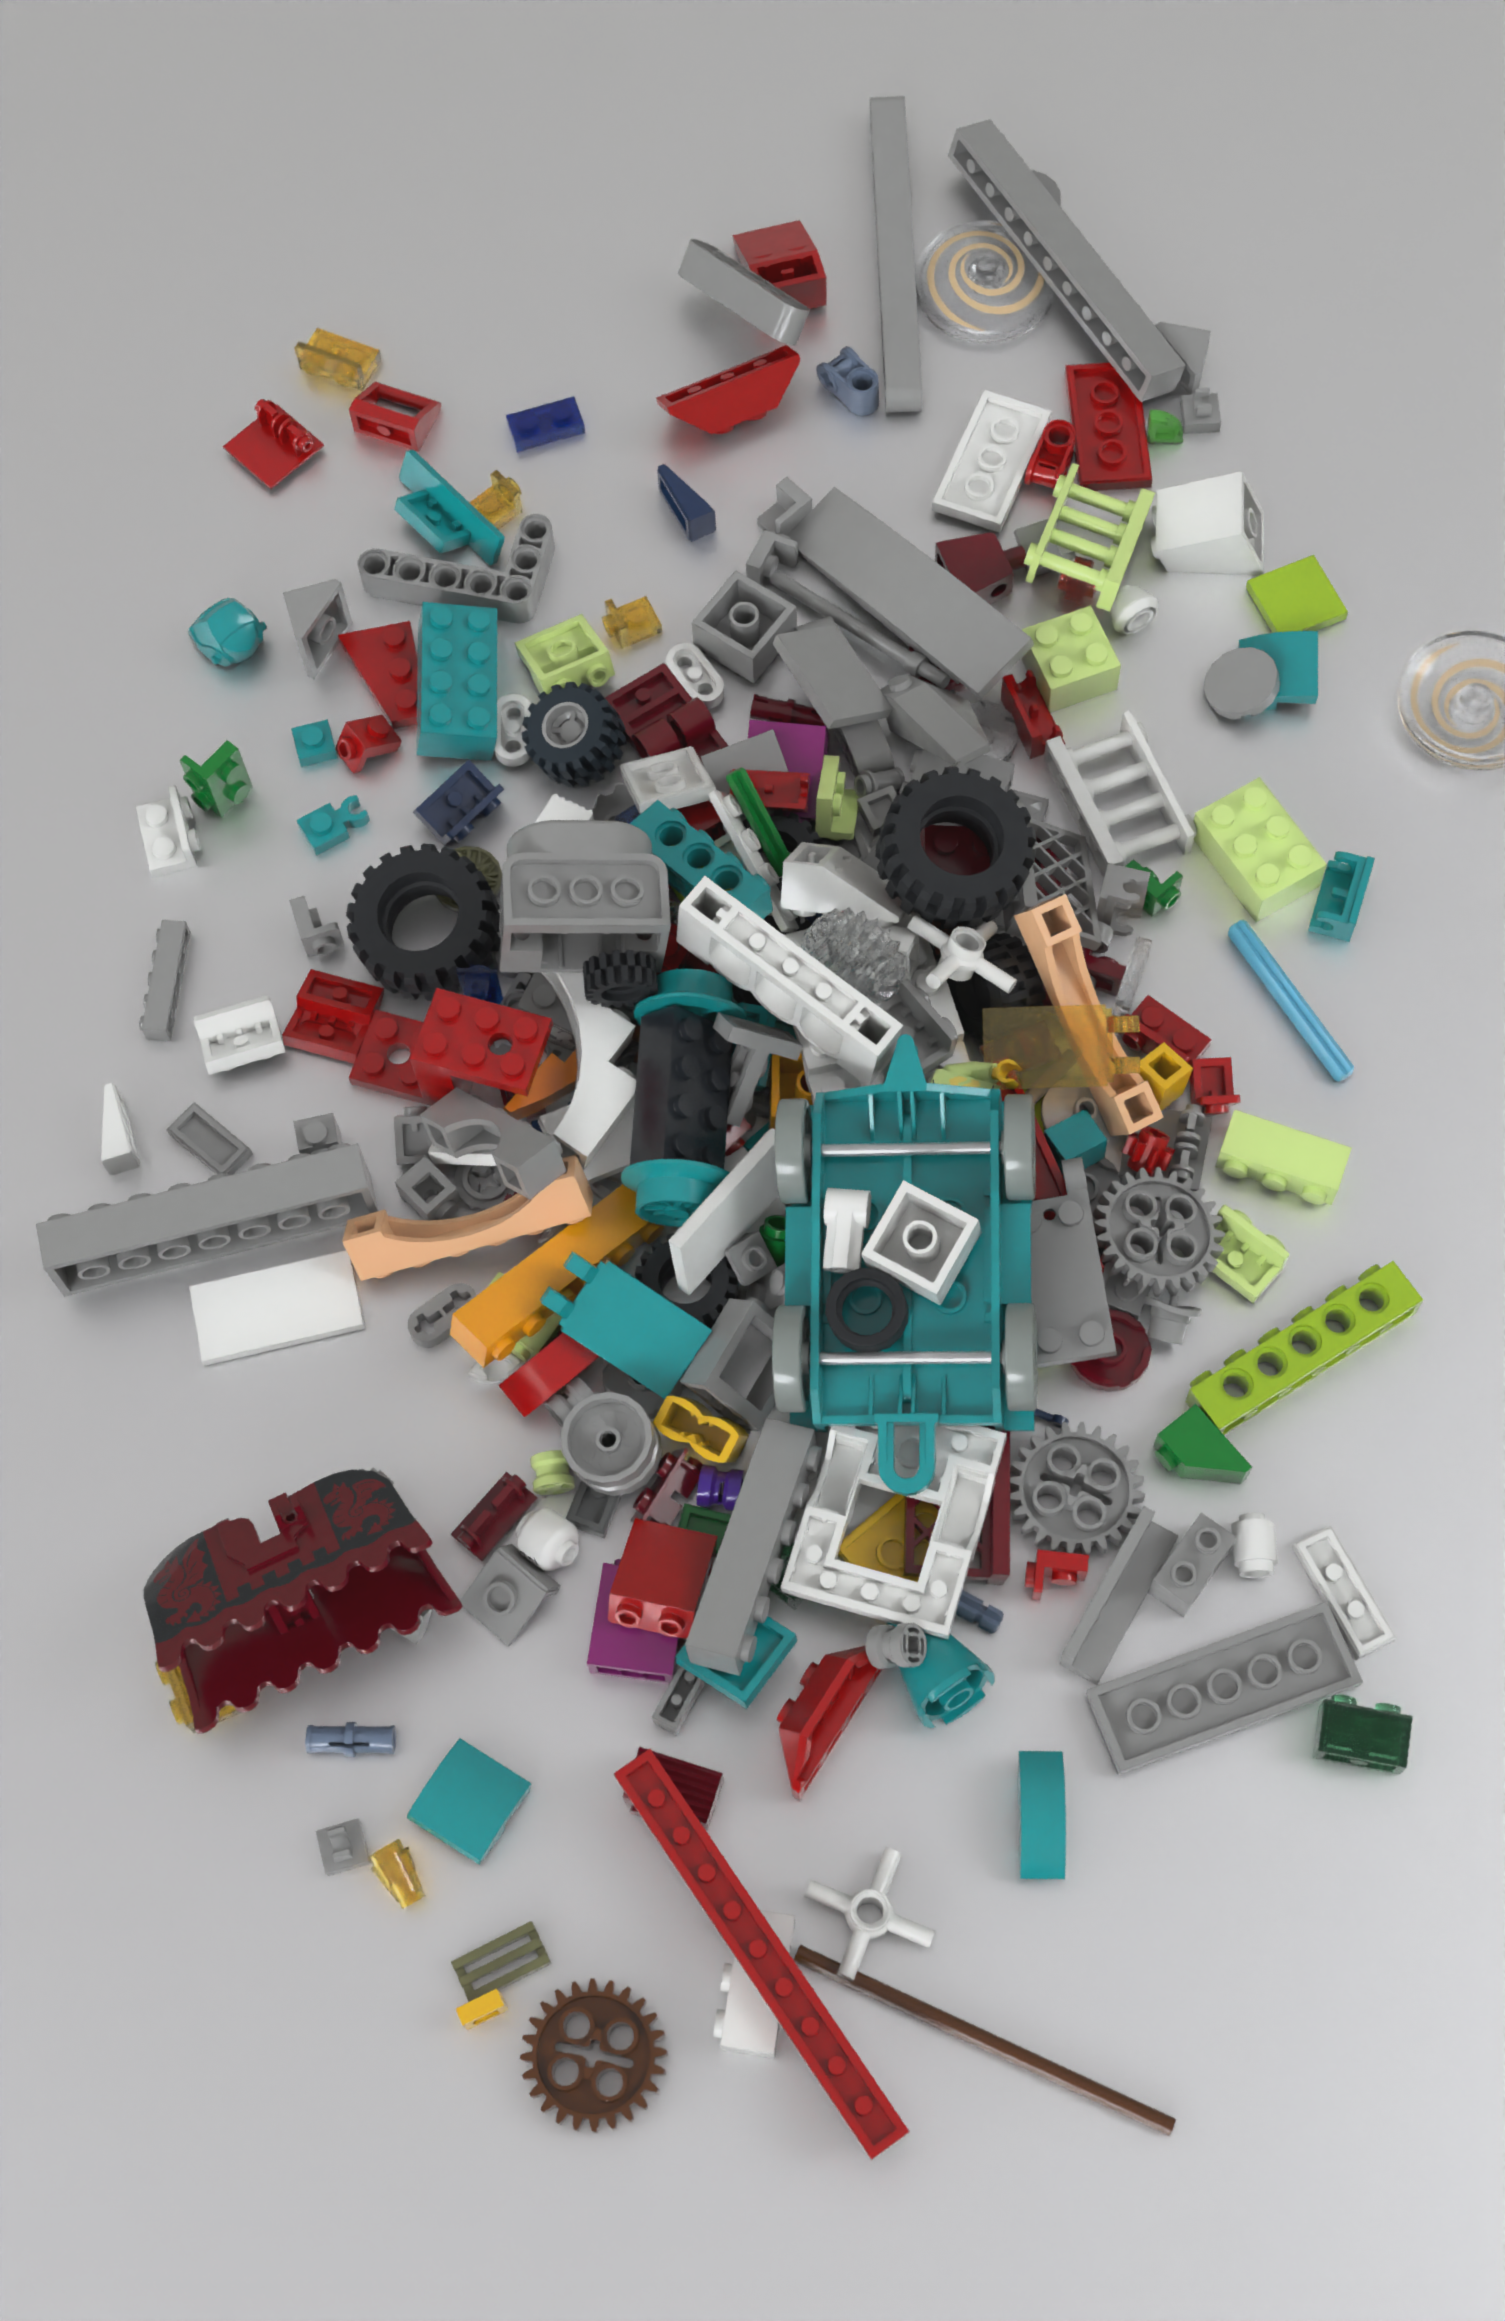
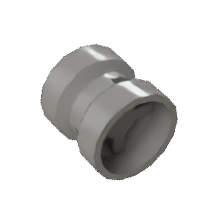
M575 1376L566 1384V1388L561 1395L553 1394L544 1402V1405L563 1428L565 1418L574 1406L594 1393L581 1378Z
M903 1623L898 1624L896 1627L890 1624L876 1625L869 1630L866 1637L867 1657L869 1662L878 1669L894 1668L896 1665L902 1668L917 1667L925 1659L927 1642L924 1631L918 1624Z

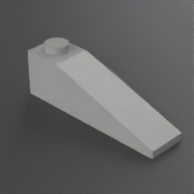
M906 674L892 678L887 686L880 689L893 708L888 718H886L891 732L952 765L958 761L966 764L991 751L988 740L969 700L949 690L942 689L934 684Z

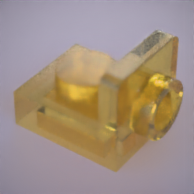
M495 470L490 474L492 486L472 500L470 504L493 526L500 530L522 513L520 500L522 493L518 484L511 477L505 478L498 470Z
M647 596L616 608L612 599L604 601L606 615L602 617L604 628L610 638L616 637L622 649L662 633L661 622Z

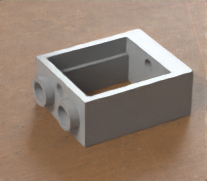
M749 1297L747 1300L729 1298L714 1323L712 1332L697 1352L680 1382L723 1417L735 1421L745 1429L760 1431L765 1419L769 1416L775 1405L772 1354L746 1399L719 1376L750 1324L772 1341L774 1318L768 1314L770 1308L756 1298Z

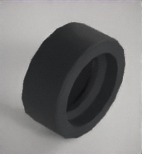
M858 1268L845 1273L833 1284L826 1298V1316L833 1334L844 1346L856 1352H879L891 1347L901 1338L908 1324L909 1307L901 1286L891 1275L876 1268ZM863 1286L876 1287L884 1291L892 1303V1317L888 1325L880 1332L872 1335H860L852 1331L845 1324L842 1316L843 1303L846 1297L853 1290Z

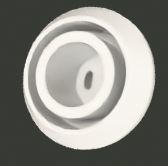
M1125 585L1119 588L1110 610L1114 629L1120 633L1132 634L1146 627L1157 615L1158 599L1139 586Z

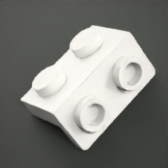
M269 996L259 997L198 1015L193 1019L200 1038L204 1062L209 1075L221 1071H230L238 1066L254 1061L267 1060L275 1055L286 1052L279 1022Z

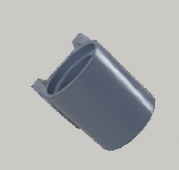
M844 347L840 350L839 356L829 363L822 362L816 367L817 375L822 385L844 403L852 413L866 416L878 409V375L860 359L851 347Z

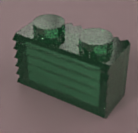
M1332 1695L1331 1700H1323L1318 1711L1313 1758L1393 1774H1401L1406 1769L1412 1716L1401 1714V1707L1388 1703H1376L1375 1709L1357 1705L1358 1699L1347 1695Z

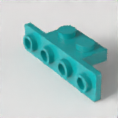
M415 450L406 451L399 479L413 493L397 498L394 510L440 554L468 545L488 565L497 564L505 540L504 535Z

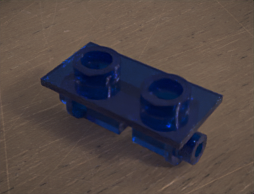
M483 965L457 968L463 995L496 1004L502 1002L504 996L497 969H490Z

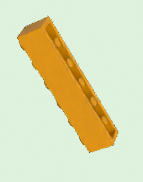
M622 1184L592 1207L591 1216L576 1224L568 1225L452 1314L450 1336L483 1368L495 1359L497 1361L503 1360L512 1352L516 1342L525 1335L528 1337L535 1335L544 1326L546 1319L555 1313L540 1301L548 1286L573 1302L586 1283L563 1266L572 1251L596 1267L600 1261L605 1263L607 1259L621 1267L632 1258L635 1249L644 1242L647 1244L654 1242L663 1232L664 1226L638 1217L635 1213L636 1192Z

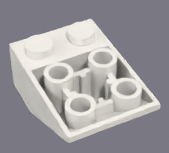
M801 842L783 861L780 908L790 909L794 915L809 917L816 915V913L830 914L833 920L843 922L853 921L855 918L870 919V923L873 925L887 927L894 925V923H899L906 914L900 909L902 900L899 897L891 899L885 888L889 880L880 879L878 871L840 846Z

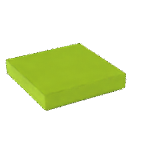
M1314 555L1247 580L1246 589L1272 633L1317 631L1347 618L1348 611Z

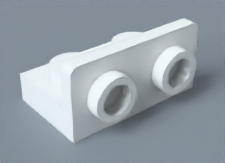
M176 785L168 787L170 798L135 806L148 867L153 878L197 867L194 852L201 849L195 828L189 829L187 823L188 819L193 818L191 806L187 796L180 797Z

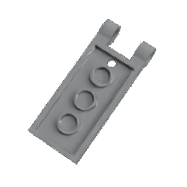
M1082 1157L1061 1160L1067 1195L1032 1201L1031 1290L1032 1303L1036 1308L1038 1368L1117 1355ZM1047 1211H1053L1056 1216L1052 1220H1046L1044 1214Z

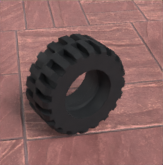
M945 767L942 775H938L936 770L923 773L920 782L915 779L904 786L902 793L896 795L891 803L878 835L880 837L876 844L875 857L880 860L877 871L880 879L889 880L885 890L890 898L895 899L899 897L902 900L900 909L908 915L914 911L930 924L933 920L942 922V929L954 930L957 923H962L965 927L974 928L978 926L981 919L988 923L997 918L1001 910H1006L1016 898L1030 874L1029 870L1034 863L1036 851L1032 848L1036 842L1035 829L1027 827L1031 816L1026 807L1019 808L1017 806L1019 797L1012 789L1005 792L1000 788L1002 781L991 776L990 780L980 777L981 771L971 768L964 774L959 773L958 767ZM943 822L956 823L969 828L985 844L990 857L989 868L974 875H956L942 870L926 855L920 840L921 831L930 825Z
M422 844L421 850H414L412 845L400 847L401 854L393 857L388 852L380 857L382 863L374 869L370 865L363 872L366 880L363 884L356 883L351 892L356 902H350L347 905L346 916L351 923L346 927L348 937L354 944L353 950L376 981H380L385 989L394 994L400 991L404 998L417 1000L419 994H422L427 1001H432L436 988L458 994L461 993L458 987L466 982L471 987L480 980L477 972L481 968L488 971L494 962L490 952L499 951L501 938L497 932H500V913L498 911L500 906L495 894L482 872L478 871L470 859L466 856L459 857L456 850L446 846L439 852L434 844ZM428 895H441L449 897L457 903L459 912L456 924L447 938L438 945L426 950L410 951L399 948L394 944L392 932L396 918L412 901Z

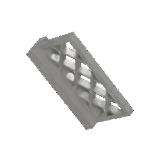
M1017 802L1019 808L1025 807L1024 803ZM1031 818L1027 827H1033L1036 836L1042 841L1040 843L1036 841L1032 848L1036 851L1035 857L1046 868L1041 869L1034 862L1029 870L1030 874L1016 898L1006 910H1003L1005 933L1020 937L1022 934L1014 915L1048 899L1066 894L1079 925L1086 931V933H1079L1081 946L1096 951L1102 944L1086 837ZM1062 844L1074 847L1075 854L1072 855ZM1049 848L1061 861L1057 862L1045 849ZM1068 867L1079 880L1075 881L1064 868ZM1049 875H1053L1064 888L1061 889ZM1035 882H1038L1050 895L1045 896L1036 887ZM1072 894L1083 907L1080 908L1068 895Z

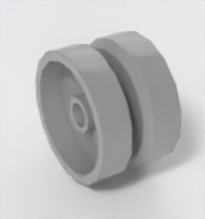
M611 1391L592 1394L578 1402L566 1416L560 1434L562 1454L574 1473L595 1492L610 1496L630 1494L646 1485L657 1471L662 1456L661 1436L643 1407L629 1396Z

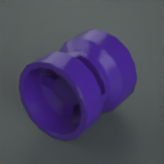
M703 1464L698 1482L697 1506L710 1508L716 1504L722 1505L725 1510L733 1511L743 1484L745 1470L732 1468L728 1472L719 1471L716 1466ZM723 1482H724V1489H723V1495H722V1494H721V1492H722V1485H723Z

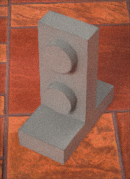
M718 1012L713 1028L726 1041L737 1044L731 1058L727 1124L740 1127L744 1115L751 1109L753 1092L758 1080L766 1072L769 1053L797 1061L803 1045L787 1031Z

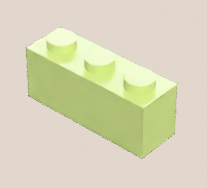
M1234 1109L1215 1167L1223 1169L1224 1173L1234 1178L1243 1179L1247 1177L1262 1182L1263 1186L1273 1191L1281 1192L1287 1190L1299 1194L1305 1201L1312 1204L1326 1203L1332 1205L1352 1148Z

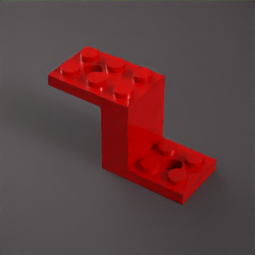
M436 988L424 1022L374 1010L350 1072L349 1081L355 1086L429 1106L435 1104L456 1087L470 1094L474 1082L528 1097L553 1027L552 1018ZM503 1039L511 1042L512 1047L505 1054L497 1055L490 1051L491 1045L497 1040ZM398 1049H405L411 1053L409 1059L402 1064H394L389 1060L391 1054Z

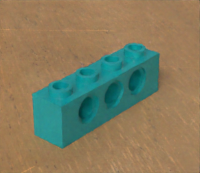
M657 800L630 823L648 835L652 843L653 855L661 858L666 864L668 884L685 898L702 878L706 876L723 890L732 889L726 892L762 919L773 911L770 896L771 888L767 881L759 874L752 875L744 869L739 859L729 851L724 853L715 846L714 841L705 831L701 829L697 831L690 826L683 814L676 808L669 809Z

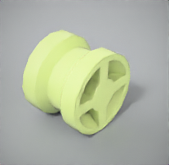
M562 1450L545 1451L531 1456V1468L536 1471V1479L533 1481L534 1493L539 1495H556L569 1492L575 1488L574 1477L569 1473L570 1466L562 1454Z

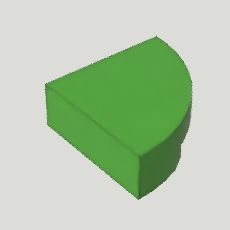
M1150 409L1146 431L1147 442H1183V427L1179 419L1168 412Z

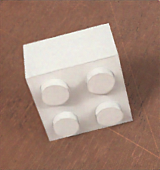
M903 1180L861 1255L867 1267L876 1268L891 1275L897 1283L941 1305L982 1231L979 1220Z

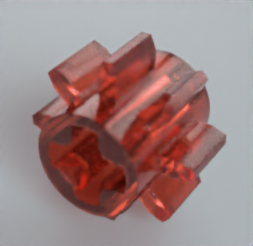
M1075 557L1074 562L1093 568V560ZM1060 573L1057 589L1065 591L1064 599L1066 601L1082 605L1084 597L1094 599L1097 591L1094 590L1095 585Z

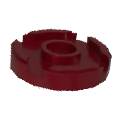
M1109 1309L1117 1355L1070 1363L1080 1380L1092 1388L1107 1392L1125 1390L1137 1383L1148 1368L1152 1352L1151 1343L1141 1322L1126 1312Z

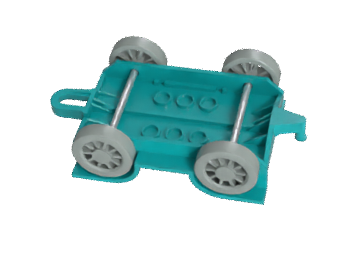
M903 1034L897 1040L884 1084L829 1092H816L814 1105H809L808 1100L805 1098L781 1099L777 1105L775 1119L777 1190L780 1201L783 1204H790V1206L786 1207L785 1305H780L774 1315L772 1379L776 1407L779 1412H790V1424L811 1428L815 1432H828V1426H878V1468L880 1477L885 1485L894 1493L903 1496H913L926 1490L934 1479L936 1472L937 1426H994L996 1431L1000 1432L1035 1431L1034 1411L1037 1409L1038 1356L1036 1308L1032 1303L1031 1214L1032 1200L1035 1198L1036 1137L1033 1095L1007 1094L1005 1100L1002 1101L1000 1089L926 1083L918 1057V1048L910 1035ZM903 1180L978 1219L982 1233L941 1305L899 1284L909 1307L908 1324L901 1338L891 1347L879 1352H856L844 1346L837 1339L830 1328L826 1316V1298L833 1284L844 1274L823 1269L827 1225L824 1224V1203L827 1188L871 1191L870 1221L868 1228L864 1229L862 1251ZM862 1258L861 1268H869L865 1265V1262ZM863 1286L853 1290L846 1297L843 1303L842 1316L845 1324L852 1331L860 1335H872L880 1332L888 1325L892 1317V1303L884 1291L876 1287ZM894 1426H919V1470L911 1478L899 1477L894 1469Z

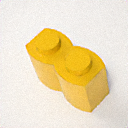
M666 1396L653 1421L655 1427L666 1437L678 1442H688L699 1455L719 1463L736 1462L749 1437L746 1430L735 1421L725 1417L713 1416L706 1406L688 1397Z

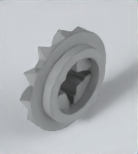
M459 1165L456 1169L454 1184L458 1189L460 1199L471 1209L486 1210L502 1203L507 1193L513 1195L515 1192L504 1185L497 1166ZM494 1171V1182L498 1186L488 1185L480 1193L481 1184L476 1177L487 1178Z

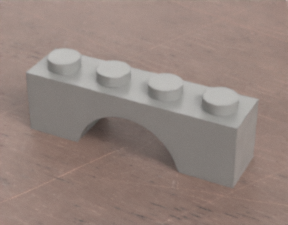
M457 1087L420 1114L433 1146L455 1158L475 1151L495 1150L492 1156L504 1185L529 1200L567 1171L561 1157L563 1153L562 1147L554 1136L543 1134L534 1129L528 1122L524 1120L519 1121L508 1115L502 1108H495L485 1103L479 1096H472Z

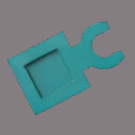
M357 795L346 798L342 802L341 808L334 810L329 802L296 820L316 856L349 839L347 828H360L369 823L370 819L366 810L358 814H351L354 809L361 806Z

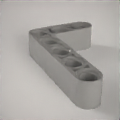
M531 514L522 519L519 524L505 572L382 549H369L363 552L358 559L357 566L364 590L373 597L422 606V602L497 608V620L525 623L531 620L537 611L555 552V543L550 520L541 514Z

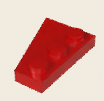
M406 621L337 635L342 648L348 653L357 672L369 687L373 698L391 727L398 729L417 725L418 657L411 622Z

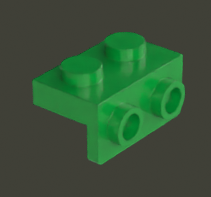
M228 740L201 766L186 755L179 760L185 773L183 779L193 792L191 794L192 800L202 810L207 812L211 809L221 818L235 804L244 801L253 787L239 749Z

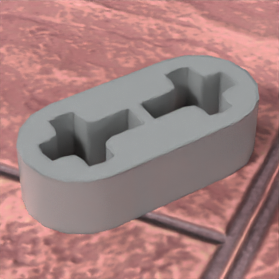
M464 1283L454 1284L416 1309L408 1319V1330L413 1341L418 1346L431 1348L449 1338L452 1314L460 1309L459 1307L453 1309L455 1307L453 1300L456 1297H460L462 1300L468 1299V1303L477 1296L475 1290L470 1285ZM423 1320H426L429 1324L435 1322L433 1324L435 1331L430 1335L426 1331L420 1332L421 1327L419 1323Z

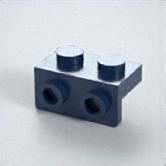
M468 760L419 805L413 813L444 846L452 838L459 843L475 828L470 823L472 819L479 813L486 818L502 803L497 796L504 788L500 783L495 787Z

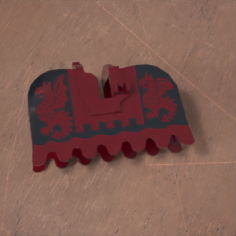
M347 1470L331 1474L290 1496H287L285 1492L268 1500L280 1532L279 1535L261 1543L258 1532L249 1519L238 1518L230 1521L227 1518L184 1541L171 1551L156 1567L147 1580L143 1589V1596L154 1635L157 1663L161 1672H169L177 1666L180 1667L190 1700L194 1729L197 1734L206 1733L214 1728L219 1721V1712L225 1706L231 1705L238 1712L242 1713L254 1709L260 1701L261 1690L267 1686H273L280 1693L291 1692L299 1685L300 1673L306 1667H314L322 1674L334 1671L340 1664L341 1652L346 1648L352 1647L359 1654L364 1655L374 1652L381 1644V1633L386 1629L393 1628L400 1635L412 1634L419 1628L421 1624L420 1616L425 1610L433 1609L441 1616H448L460 1611L463 1607L461 1601L426 1550L433 1544L431 1538L410 1513L389 1479L374 1471Z

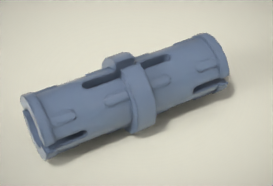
M347 1722L345 1726L308 1725L305 1738L306 1752L311 1754L312 1752L345 1753L346 1757H355L357 1753L394 1754L396 1749L395 1725L357 1726L356 1722Z

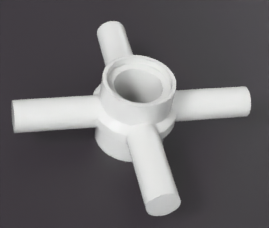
M917 914L909 922L908 929L940 949L941 957L938 966L926 976V983L929 987L937 989L948 978L955 981H967L974 972L1008 994L1016 985L1017 979L984 959L983 951L986 947V942L998 930L994 921L984 922L976 930L965 926L957 927L950 936Z
M885 1847L870 1889H863L856 1892L853 1896H849L813 1880H810L804 1897L845 1913L847 1924L853 1931L837 1975L844 1979L854 1981L869 1939L880 1937L887 1931L928 1948L932 1942L935 1930L894 1914L892 1903L886 1896L902 1855L892 1848ZM868 1903L876 1905L882 1913V1918L874 1924L863 1922L857 1914L860 1906Z

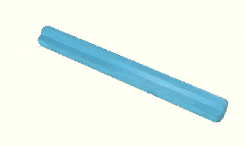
M1240 920L1234 923L1229 928L1228 936L1333 1079L1340 1082L1348 1078L1353 1073L1354 1065L1248 922Z

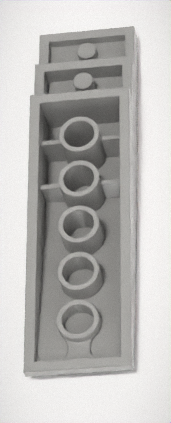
M835 487L787 535L798 543L799 555L905 644L926 656L930 664L941 669L957 684L962 683L979 699H982L1034 646L1030 636L969 587Z

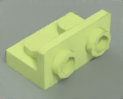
M824 755L816 798L815 832L817 831L819 837L830 840H852L855 835L859 810L857 799L859 797L855 789H845L846 772H839L840 756Z

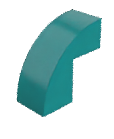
M1019 1751L1017 1789L1020 1815V1879H1065L1066 1804L1063 1751Z

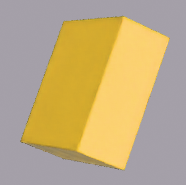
M497 1988L455 2008L462 2026L467 2030L509 2010L502 1993Z

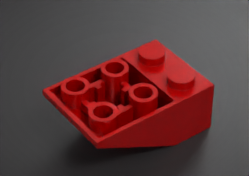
M800 220L732 235L737 255L742 265L809 309L827 305L826 274L818 250Z

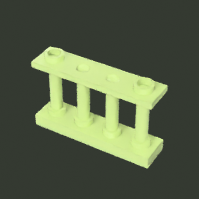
M1072 463L1067 477L1060 475L1052 495L1057 497V500L1039 543L1031 542L1024 564L1030 566L1025 581L1033 583L1039 566L1095 585L1094 590L1101 592L1096 607L1110 612L1145 523L1155 492L1141 488L1137 501L1129 500L1126 503L1074 484L1079 465ZM1068 498L1121 516V521L1128 524L1120 522L1119 525L1072 509L1065 506ZM1058 520L1113 539V544L1119 547L1111 545L1110 548L1058 530L1056 525ZM1052 543L1104 562V567L1110 568V570L1102 568L1101 571L1046 552L1048 544Z

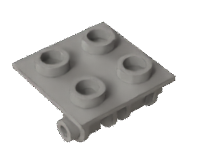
M1187 1104L1186 1109L1182 1111L1165 1108L1161 1111L1164 1118L1148 1125L1167 1134L1170 1137L1167 1147L1175 1149L1169 1166L1166 1168V1171H1162L1163 1178L1168 1179L1173 1171H1177V1182L1183 1184L1190 1177L1192 1179L1190 1190L1197 1191L1200 1187L1212 1117L1205 1116L1202 1113V1107L1197 1104ZM1123 1153L1119 1176L1123 1177L1126 1172H1129L1135 1178L1137 1172L1126 1164L1129 1155Z

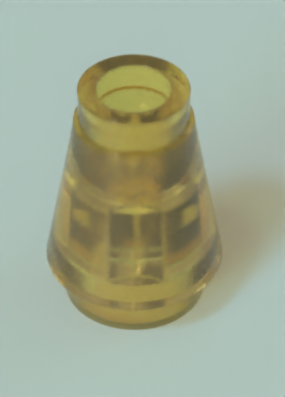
M400 1839L393 1841L369 1856L373 1864L370 1870L402 1909L425 1896L409 1846L404 1848Z

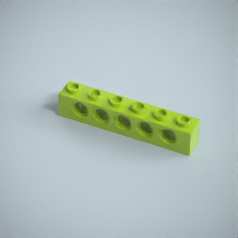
M1394 1261L1382 1268L1378 1264L1373 1265L1358 1277L1360 1282L1349 1289L1345 1285L1338 1287L1325 1298L1327 1303L1316 1310L1311 1306L1303 1309L1291 1319L1293 1324L1282 1331L1278 1327L1273 1328L1257 1341L1259 1345L1249 1352L1240 1349L1224 1361L1225 1367L1212 1374L1210 1370H1207L1197 1376L1189 1384L1191 1388L1185 1402L1190 1408L1196 1404L1221 1433L1226 1435L1415 1315L1423 1302V1298ZM1359 1300H1372L1377 1305L1378 1310L1368 1311L1364 1309ZM1336 1320L1344 1326L1345 1331L1338 1333L1330 1330L1326 1325V1321ZM1295 1341L1305 1342L1309 1345L1312 1352L1301 1354L1293 1348L1292 1343ZM1262 1362L1271 1363L1276 1367L1278 1374L1266 1375L1260 1371L1258 1364ZM1226 1384H1236L1242 1388L1244 1395L1232 1397L1226 1393L1223 1386Z

